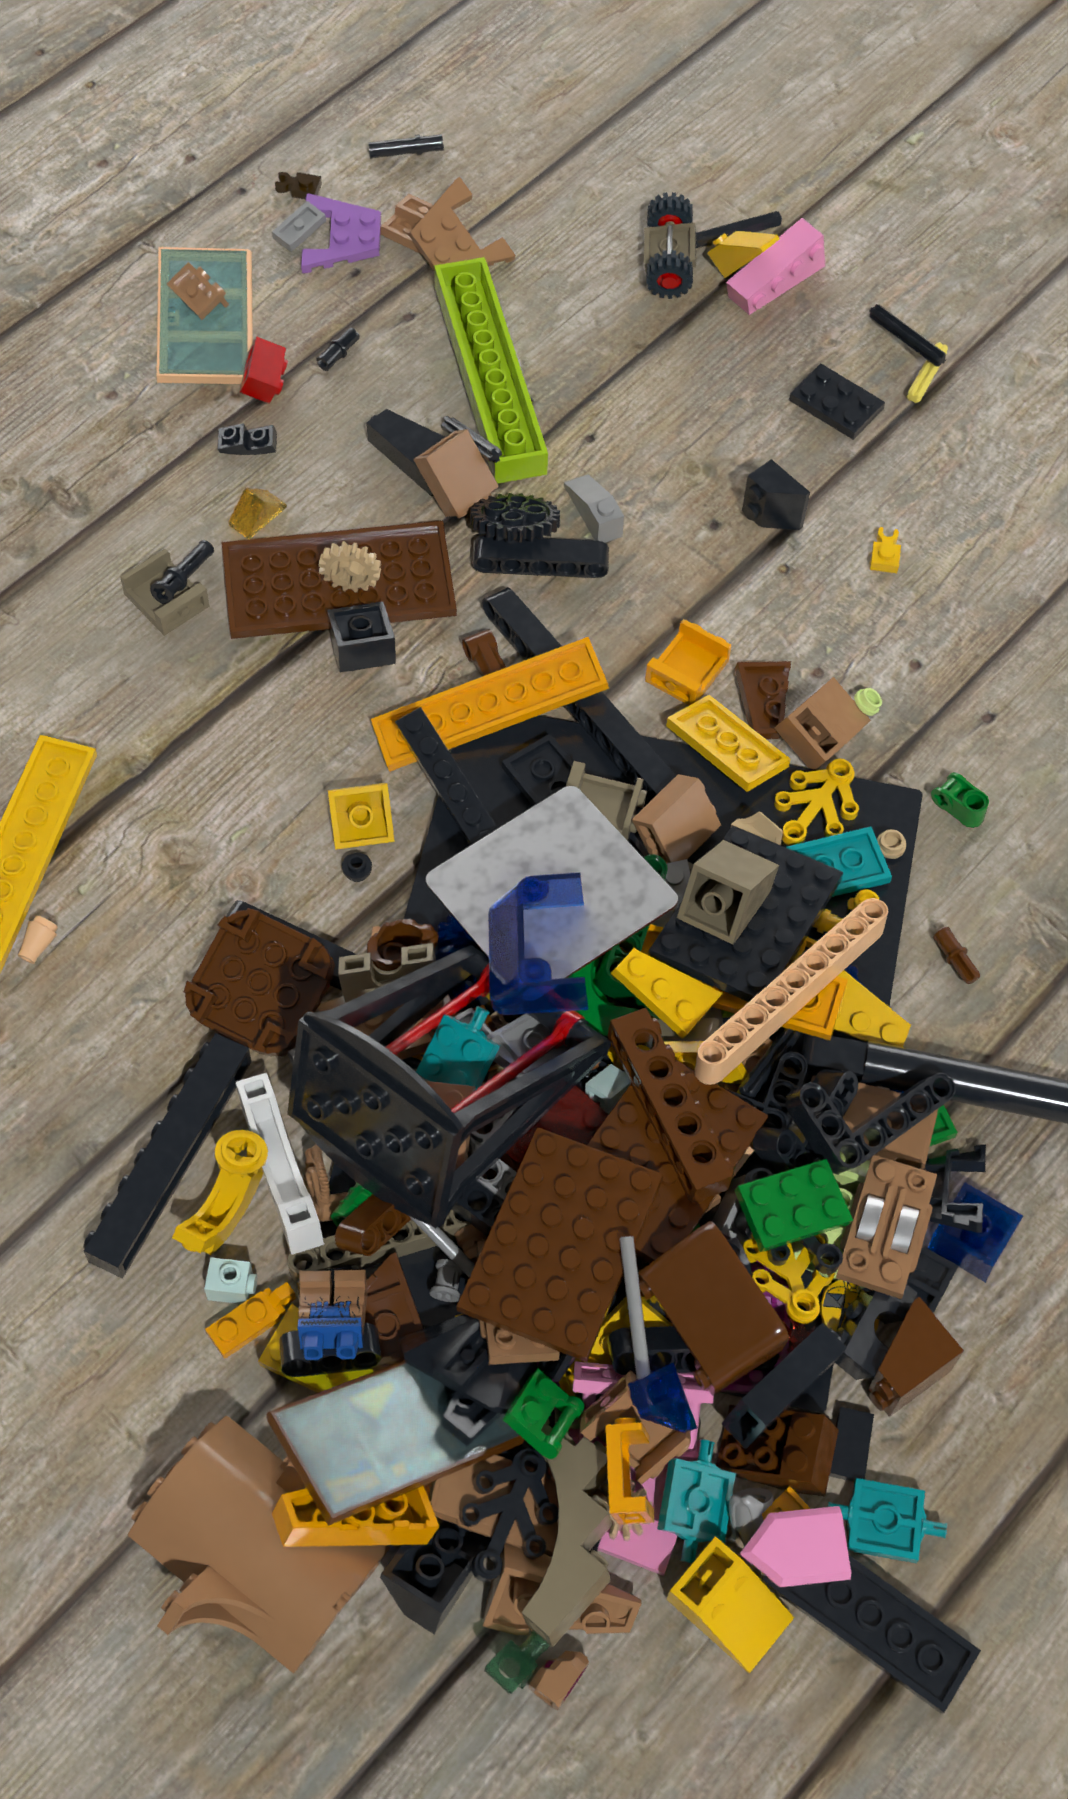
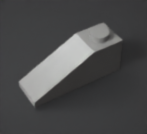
M589 474L564 482L567 493L594 540L606 543L622 537L624 515L614 497Z

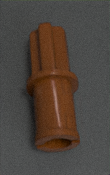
M944 927L936 932L933 939L947 957L946 962L954 966L965 983L972 984L980 978V973L968 957V949L962 947L949 927Z

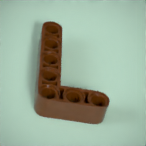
M372 1194L339 1224L335 1233V1243L341 1250L371 1256L405 1226L411 1218L395 1209L393 1204L384 1202Z

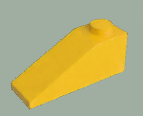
M735 231L728 237L724 233L712 242L715 247L707 252V254L723 277L726 278L762 254L780 238L777 234Z

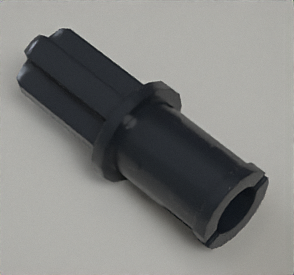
M349 328L338 340H332L329 343L330 346L316 358L318 366L324 371H329L338 360L347 356V350L360 339L359 333L354 328Z

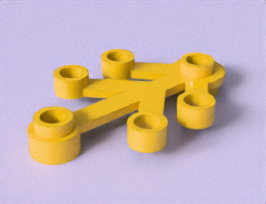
M839 758L830 762L824 770L810 772L795 771L791 774L789 784L793 790L798 792L789 793L781 791L776 794L774 806L782 812L788 811L792 805L810 802L798 820L788 821L783 826L782 840L787 846L804 843L807 827L821 808L827 824L825 836L829 837L843 833L844 827L838 820L831 796L836 788H838L842 800L841 817L845 820H854L857 817L859 805L854 801L849 785L854 779L855 772L849 761ZM795 779H801L803 783H797ZM825 782L819 789L802 791L807 787L808 783ZM785 799L788 801V803L783 804L779 802V800ZM845 808H851L854 812H847ZM830 829H837L839 833H832ZM793 834L796 835L798 838H792L789 835Z
M821 1234L815 1235L821 1244H826ZM746 1240L742 1248L749 1262H760L786 1279L789 1285L788 1289L774 1281L768 1271L758 1269L754 1271L752 1278L762 1293L767 1291L785 1303L786 1311L794 1321L803 1324L813 1322L820 1312L817 1297L823 1287L831 1283L835 1272L827 1274L828 1277L826 1278L821 1276L815 1268L812 1273L813 1280L805 1289L801 1276L812 1261L813 1255L804 1245L797 1259H795L791 1243L787 1244L790 1249V1256L784 1265L776 1266L768 1259L769 1251L760 1253L755 1240ZM747 1248L754 1249L756 1254L750 1253ZM778 1251L780 1258H783V1253ZM756 1278L763 1279L765 1284L758 1283ZM798 1305L804 1306L806 1311L800 1309Z

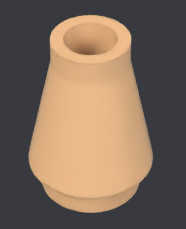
M35 916L34 920L28 923L18 956L29 963L35 964L37 958L57 936L55 932L58 926L46 918Z

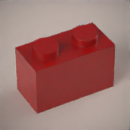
M256 336L248 351L240 393L270 404L274 395L280 394L284 384V380L280 379V377L284 374L288 360L284 359L286 348Z

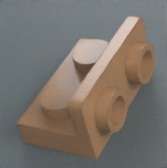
M189 262L167 283L169 288L201 320L219 303L225 308L229 305L224 298L227 293L216 282L211 285L208 282L211 277L200 266L195 269Z

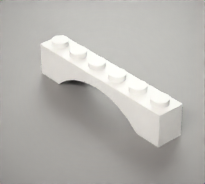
M267 1073L237 1081L236 1087L249 1131L258 1134L265 1141L268 1148L266 1165L262 1166V1170L291 1255L324 1245L319 1218L295 1161Z

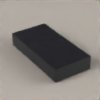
M840 1407L836 1426L839 1431L829 1477L852 1482L856 1478L865 1479L874 1414Z

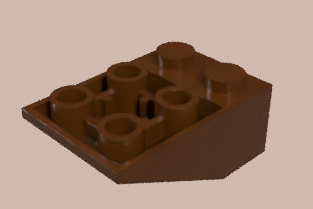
M736 1405L729 1406L728 1415ZM785 1411L745 1449L724 1428L716 1466L721 1470L736 1473L735 1477L782 1490H786L791 1486L796 1493L825 1497L839 1430L826 1415Z

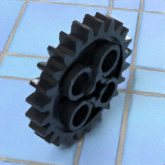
M509 493L508 496L498 494L497 498L488 496V500L480 499V503H474V507H471V525H473V530H478V534H486V538L495 536L496 541L504 538L507 542L517 540L519 543H522L523 539L533 542V538L543 540V535L550 537L552 532H557V528H560V510H557V505H552V501L544 502L543 497L534 499V495L526 497L523 493L519 495Z

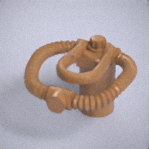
M316 1144L305 1151L306 1168L303 1182L311 1196L319 1221H332L331 1214L338 1207L340 1200H343L349 1192L330 1194L322 1150Z

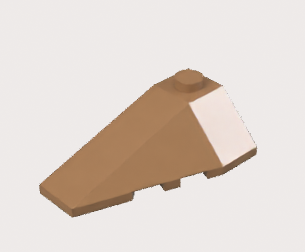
M505 1543L500 1555L503 1564L502 1571L496 1578L491 1580L483 1618V1627L514 1635H529V1631L533 1630L525 1623L522 1611L539 1589L552 1557L543 1554L537 1559H529L524 1555L522 1548ZM530 1549L533 1553H538V1552H539V1551ZM608 1584L569 1630L583 1629L587 1634L630 1633L642 1604L641 1599Z

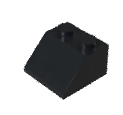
M771 459L747 476L742 512L749 520L754 521L761 528L800 530L804 525L810 491Z
M384 602L327 610L334 655L340 673L396 664L395 636Z

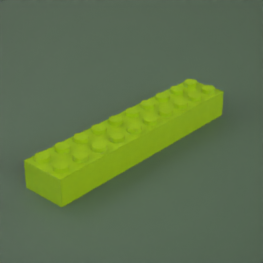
M485 257L434 265L436 294L479 434L502 451L499 462L488 461L495 481L499 484L547 475L548 451Z

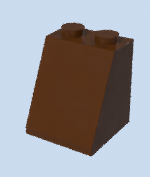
M920 1297L913 1301L868 1388L870 1392L869 1397L874 1406L880 1411L884 1410L889 1417L951 1372L964 1352Z

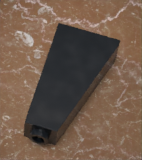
M389 409L374 415L366 422L367 440L431 497L434 496L413 459L444 439L445 436Z
M824 1323L819 1325L739 1401L721 1424L747 1449L845 1352L847 1347L842 1343L840 1336L835 1331L829 1329Z

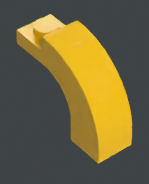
M237 1154L236 1161L241 1160L242 1157ZM262 1167L258 1170L257 1174L250 1173L244 1178L239 1174L229 1176L226 1170L221 1169L216 1183L203 1206L191 1218L176 1226L172 1238L182 1243V1246L189 1251L199 1253L204 1251L209 1255L213 1254L227 1240L246 1212L263 1176Z

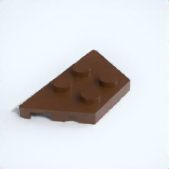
M397 1252L391 1254L367 1279L365 1323L374 1324L378 1328L381 1362L376 1367L371 1368L373 1371L403 1361L404 1357L399 1345V1337L424 1329Z

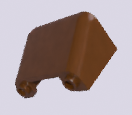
M712 1221L696 1229L638 1272L641 1298L644 1301L649 1299L653 1303L658 1302L695 1358L696 1370L693 1371V1376L703 1390L708 1389L712 1396L780 1353L789 1340L785 1325L722 1232Z

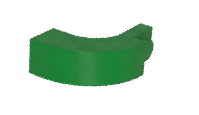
M602 953L580 967L579 970L566 976L568 995L575 1011L585 1017L588 1021V1026L607 1036L611 1020L638 1011V1009L615 1006L597 988L595 976L603 956Z

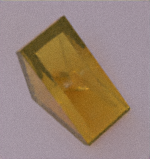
M245 488L229 520V526L249 540L287 508V504L266 489Z

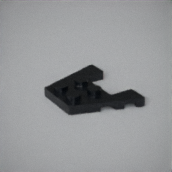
M975 1145L974 1151L959 1153L957 1148L946 1150V1156L928 1159L927 1155L924 1170L937 1174L929 1202L932 1206L929 1222L982 1233L983 1204L948 1202L951 1172L986 1171V1145Z

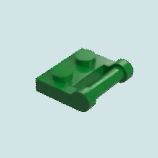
M537 1368L530 1374L502 1420L542 1456L554 1459L562 1449L561 1442L574 1419H578L581 1416L585 1405L578 1397L569 1396ZM554 1407H556L562 1414L550 1434L546 1435L541 1429Z

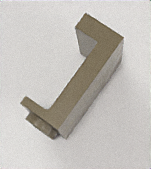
M166 549L151 555L140 565L129 569L120 578L124 595L164 636L210 607L207 589L201 583L194 585L189 579H187V586L182 591H177L174 594V599L166 605L159 603L153 598L150 591L151 585L155 581H160L168 568L176 567L172 563L170 553Z
M574 761L566 787L574 786L580 789L627 841L630 832L636 833L637 829L632 819L636 816L638 807L643 808L647 791L642 790L644 779L637 778L636 785L634 786L586 774L585 763Z

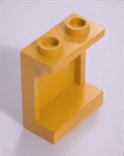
M683 619L680 623L678 634L658 659L653 657L647 664L645 682L683 703L691 705L701 699L727 665L732 646L722 637L715 636L702 629L698 624Z
M635 1418L615 1419V1424L606 1425L609 1514L619 1525L654 1523V1508L645 1496L632 1497L629 1447L633 1444L650 1443L649 1434L642 1423H636Z

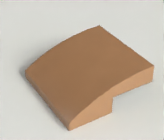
M409 193L395 205V214L381 225V235L421 254L410 238V232L431 209L433 204Z

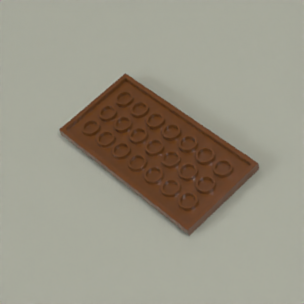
M443 520L222 542L231 639L330 629L327 610L376 602H384L390 623L457 616ZM342 541H345L347 545H353L355 542L360 549L368 547L367 553H376V560L381 561V572L379 580L376 581V586L369 585L367 591L360 587L358 592H354L352 589L343 591L340 585L332 587L333 581H324V575L319 574L320 566L318 565L324 548L331 549L332 543L340 547Z

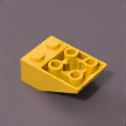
M716 1536L672 1587L666 1599L749 1674L795 1618L750 1567Z

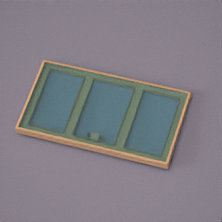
M159 247L157 383L241 384L248 351L253 344L252 252L249 249ZM188 262L195 269L200 266L211 277L208 282L211 285L216 282L227 293L224 298L229 305L225 308L219 303L203 320L167 285Z

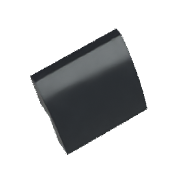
M922 1246L916 1269L913 1273H909L907 1285L917 1292L915 1299L920 1297L933 1314L958 1265Z

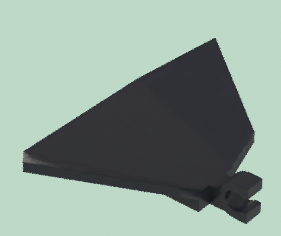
M466 1314L399 1337V1345L405 1363L492 1412L506 1414L530 1374L537 1369V1362L489 1365L486 1338L481 1336L479 1320Z

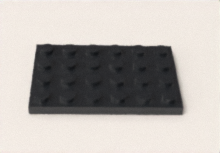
M732 825L723 840L779 865L770 893L734 944L728 943L678 919L680 903L650 947L648 956L749 1002L789 967L842 881L843 872Z

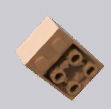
M833 677L774 729L808 768L816 770L871 720L858 708L855 701Z

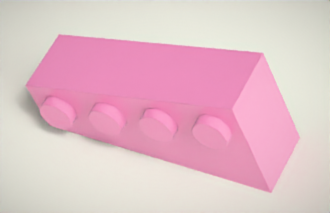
M803 218L779 237L780 240L754 258L726 282L728 297L747 314L750 315L825 267L824 236Z

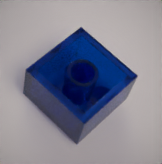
M965 1182L952 1203L983 1204L982 1233L939 1224L933 1233L927 1249L953 1262L961 1269L986 1283L1016 1233L1023 1215Z

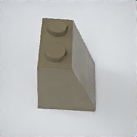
M723 840L694 863L677 918L728 943L734 944L770 893L779 865Z

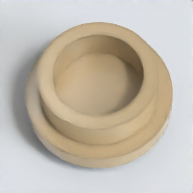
M886 830L878 836L877 841L885 858L895 859L903 855L906 849V840L899 831Z

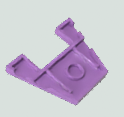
M306 194V201L322 211L326 218H331L329 249H302V273L312 272L311 268L322 265L324 269L333 267V263L343 260L351 263L380 256L381 211L313 194Z

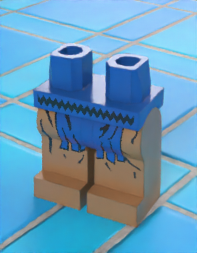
M335 1270L334 1306H332L331 1271H300L298 1333L300 1349H303L305 1359L319 1360L323 1357V1349L336 1348L337 1357L341 1359H354L358 1348H363L367 1303L366 1270Z

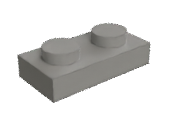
M306 201L272 231L273 239L292 252L326 222V215Z

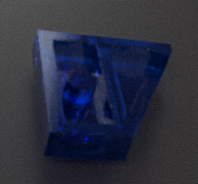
M674 1363L664 1365L628 1383L632 1403L637 1408L641 1419L683 1433L698 1428Z

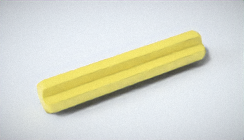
M940 342L935 344L936 347L947 354L948 346L946 344L943 345ZM926 359L908 391L907 399L914 403L921 401L940 366H935Z

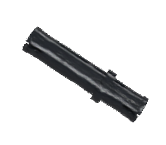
M418 134L415 137L368 142L370 159L415 153L418 156L424 152L444 151L442 134L421 137Z

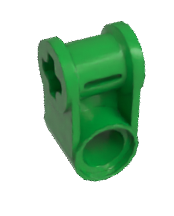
M956 772L950 773L947 781L941 787H935L931 791L934 803L960 821L962 825L975 828L983 823L989 805L988 796L969 783L961 774Z

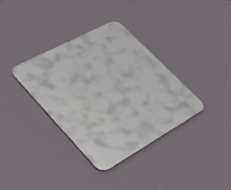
M574 786L562 788L437 866L426 876L427 886L519 995L525 999L539 997L611 950L612 947L625 941L674 909L678 903V896L675 891L581 790Z

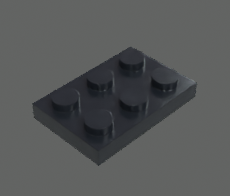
M822 363L790 393L789 397L790 402L852 440L884 409L885 401Z

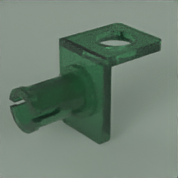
M533 1630L519 1647L510 1640L486 1665L485 1672L508 1694H512L518 1687L521 1689L526 1687L538 1666L535 1661L544 1651L548 1650L550 1645ZM500 1670H502L509 1678L504 1677L501 1674Z

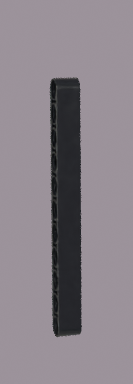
M507 587L482 600L486 616L524 660L562 647L511 588ZM603 692L565 705L567 710L634 786L636 785L637 778L644 779L642 790L647 791L646 801L648 803L676 777L674 772Z

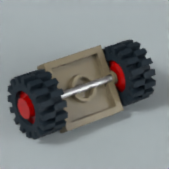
M666 192L663 193V198L660 195L655 196V200L652 199L647 208V228H644L645 272H647L646 284H648L649 291L652 290V294L657 295L659 293L660 298H664L665 295H668V299H672V295H676V298L681 297V292L684 295L688 293V289H691L693 283V268L696 267V225L693 223V206L690 204V200L688 198L684 200V195L682 194L676 197L675 192H672V196H668Z

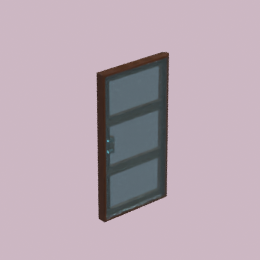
M405 1360L267 1412L266 1415L268 1423L328 1526L516 1447L524 1441L517 1432L502 1420L505 1414H502L468 1447L465 1446L440 1425L455 1391L405 1363Z

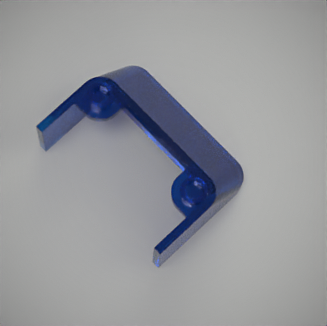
M580 872L525 877L490 906L488 911L489 996L491 1006L497 1013L512 1015L589 1010L585 977L552 979L551 966L546 960L542 958H525L523 910L584 906Z

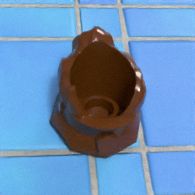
M398 919L390 923L385 922L378 933L370 937L367 943V953H371L372 962L378 969L392 971L402 964V947L433 943L435 949L438 944L439 934L431 924L420 925L412 919Z

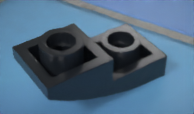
M242 423L219 428L218 451L220 453L261 455L276 452L277 431L274 425L248 430L245 424Z

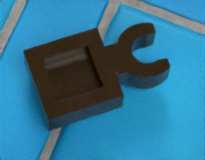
M279 172V182H275V190L279 193L290 191L291 197L306 200V194L318 196L322 179L321 176L297 172L295 177L286 172Z

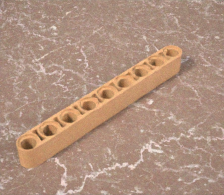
M870 898L864 900L707 1038L698 1048L694 1072L696 1078L704 1084L711 1085L720 1082L877 941L884 931L888 915L887 905L879 899Z

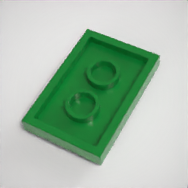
M827 1159L742 1184L734 1190L760 1253L849 1225L853 1221Z

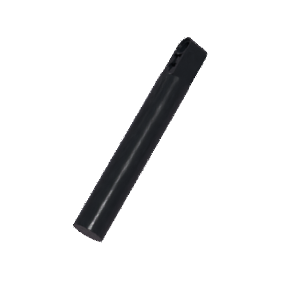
M809 1034L804 1035L801 1055L807 1061V1069L816 1071L823 1069L850 1071L856 1075L859 1083L899 1091H906L917 1082L939 1072L946 1073L954 1080L956 1086L955 1095L950 1101L1068 1124V1080L870 1040H866L864 1043L831 1036L830 1040H826Z

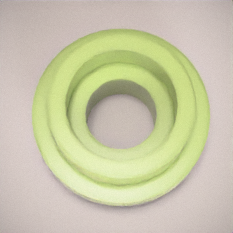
M872 688L861 689L854 696L858 708L869 716L875 715L882 705L880 695Z

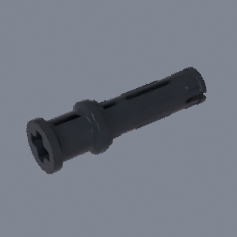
M201 540L176 567L168 568L164 572L163 578L151 585L150 591L153 598L165 605L172 601L174 594L177 591H182L187 586V579L213 555L214 547L206 540Z

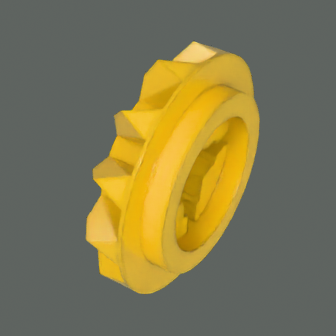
M235 1130L223 1135L218 1140L215 1146L214 1158L218 1163L219 1169L226 1170L229 1176L239 1174L244 1178L250 1173L257 1174L258 1170L266 1165L268 1148L265 1141L258 1134L247 1130ZM247 1147V1157L243 1156L241 1160L236 1161V1153L239 1154Z

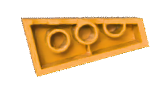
M405 1463L389 1467L395 1479L407 1475L403 1468ZM368 1472L325 1483L324 1486L334 1503L338 1504L380 1486L373 1472ZM424 1486L329 1526L307 1488L282 1494L272 1512L283 1547L428 1544L439 1527Z

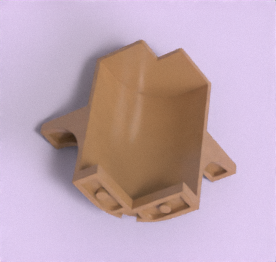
M226 1415L216 1425L210 1422L198 1438L192 1437L181 1451L183 1458L174 1464L165 1476V1479L161 1476L153 1483L147 1492L151 1498L148 1503L144 1501L132 1515L131 1519L135 1523L127 1535L184 1582L179 1590L181 1593L175 1590L161 1607L165 1614L157 1626L169 1635L179 1627L193 1623H211L225 1626L238 1631L256 1642L294 1674L310 1656L342 1608L373 1574L390 1550V1547L387 1545L283 1547L272 1512L282 1494L305 1489L306 1487L288 1456L281 1460ZM325 1418L315 1428L308 1425L297 1439L323 1484L330 1482L326 1455L331 1434L335 1429V1426Z

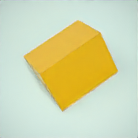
M388 783L327 790L335 850L395 842Z

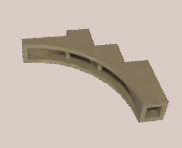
M548 1419L541 1429L546 1435H549L553 1429L549 1426L550 1422ZM567 1433L561 1442L562 1449L556 1458L548 1459L543 1456L550 1468L557 1489L559 1502L558 1536L551 1563L542 1583L522 1611L525 1623L552 1647L556 1645L611 1581L607 1568L608 1562L595 1550L589 1553L612 1526L608 1512L609 1506L599 1496L593 1495L608 1478L607 1448L598 1441H595L593 1444L585 1437L576 1445L575 1441Z

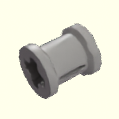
M440 1259L436 1263L438 1274L435 1286L431 1287L430 1295L435 1299L445 1302L459 1301L460 1293L457 1290L460 1276L464 1272L452 1260Z

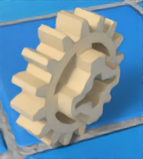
M342 541L340 547L332 543L331 549L325 547L323 554L320 556L319 574L324 575V581H333L332 587L342 586L343 591L352 589L354 592H358L360 587L367 591L369 585L374 587L376 586V581L379 580L381 561L376 560V553H367L368 547L360 549L355 542L353 545H347L345 541Z

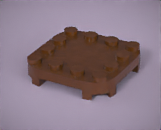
M247 908V910L237 911L228 917L224 916L217 924L220 929L192 981L186 982L183 991L186 997V1006L190 1015L205 1027L259 1054L269 1057H284L288 1054L287 1051L296 1046L299 1020L308 1011L316 1012L330 986L334 974V959L330 956L328 950L316 939L310 938L265 916L258 910Z

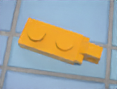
M288 1282L273 1291L268 1287L205 1328L206 1334L223 1358H228L280 1322V1317L286 1313L284 1307L296 1299L295 1292Z

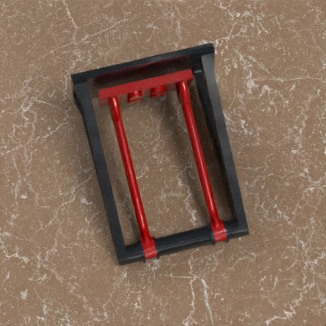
M470 945L336 1008L316 1013L310 1011L305 1013L304 1017L298 1022L287 1115L298 1122L319 1148L358 1184L380 1200L393 1204L394 1208L398 1211L429 1224L436 1229L444 1224L457 1200L605 1057L610 1049L611 1041L588 1026V1021L585 1017L573 1009H564L543 993L532 998L522 996L487 954L474 945ZM469 975L477 978V982L415 1025ZM489 993L495 996L501 995L550 1030V1035L451 1109L414 1070L396 1056L437 1027L444 1014L452 1016L477 997H484ZM404 1004L369 1036L354 1028ZM562 1045L573 1047L508 1083L551 1049H557ZM524 1104L455 1170L460 1146L471 1133Z

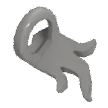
M749 1488L731 1496L729 1516L732 1534L727 1537L728 1542L733 1543L740 1536L745 1547L762 1524V1513L773 1503L774 1498L771 1491L764 1488ZM756 1498H762L765 1500V1502L762 1503Z

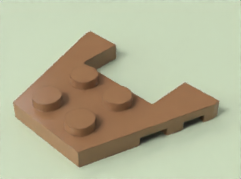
M461 177L456 178L411 230L410 238L433 271L434 265L485 257L488 267L501 261H505V263L515 260V254L503 237L480 249L453 210L472 200L473 195Z

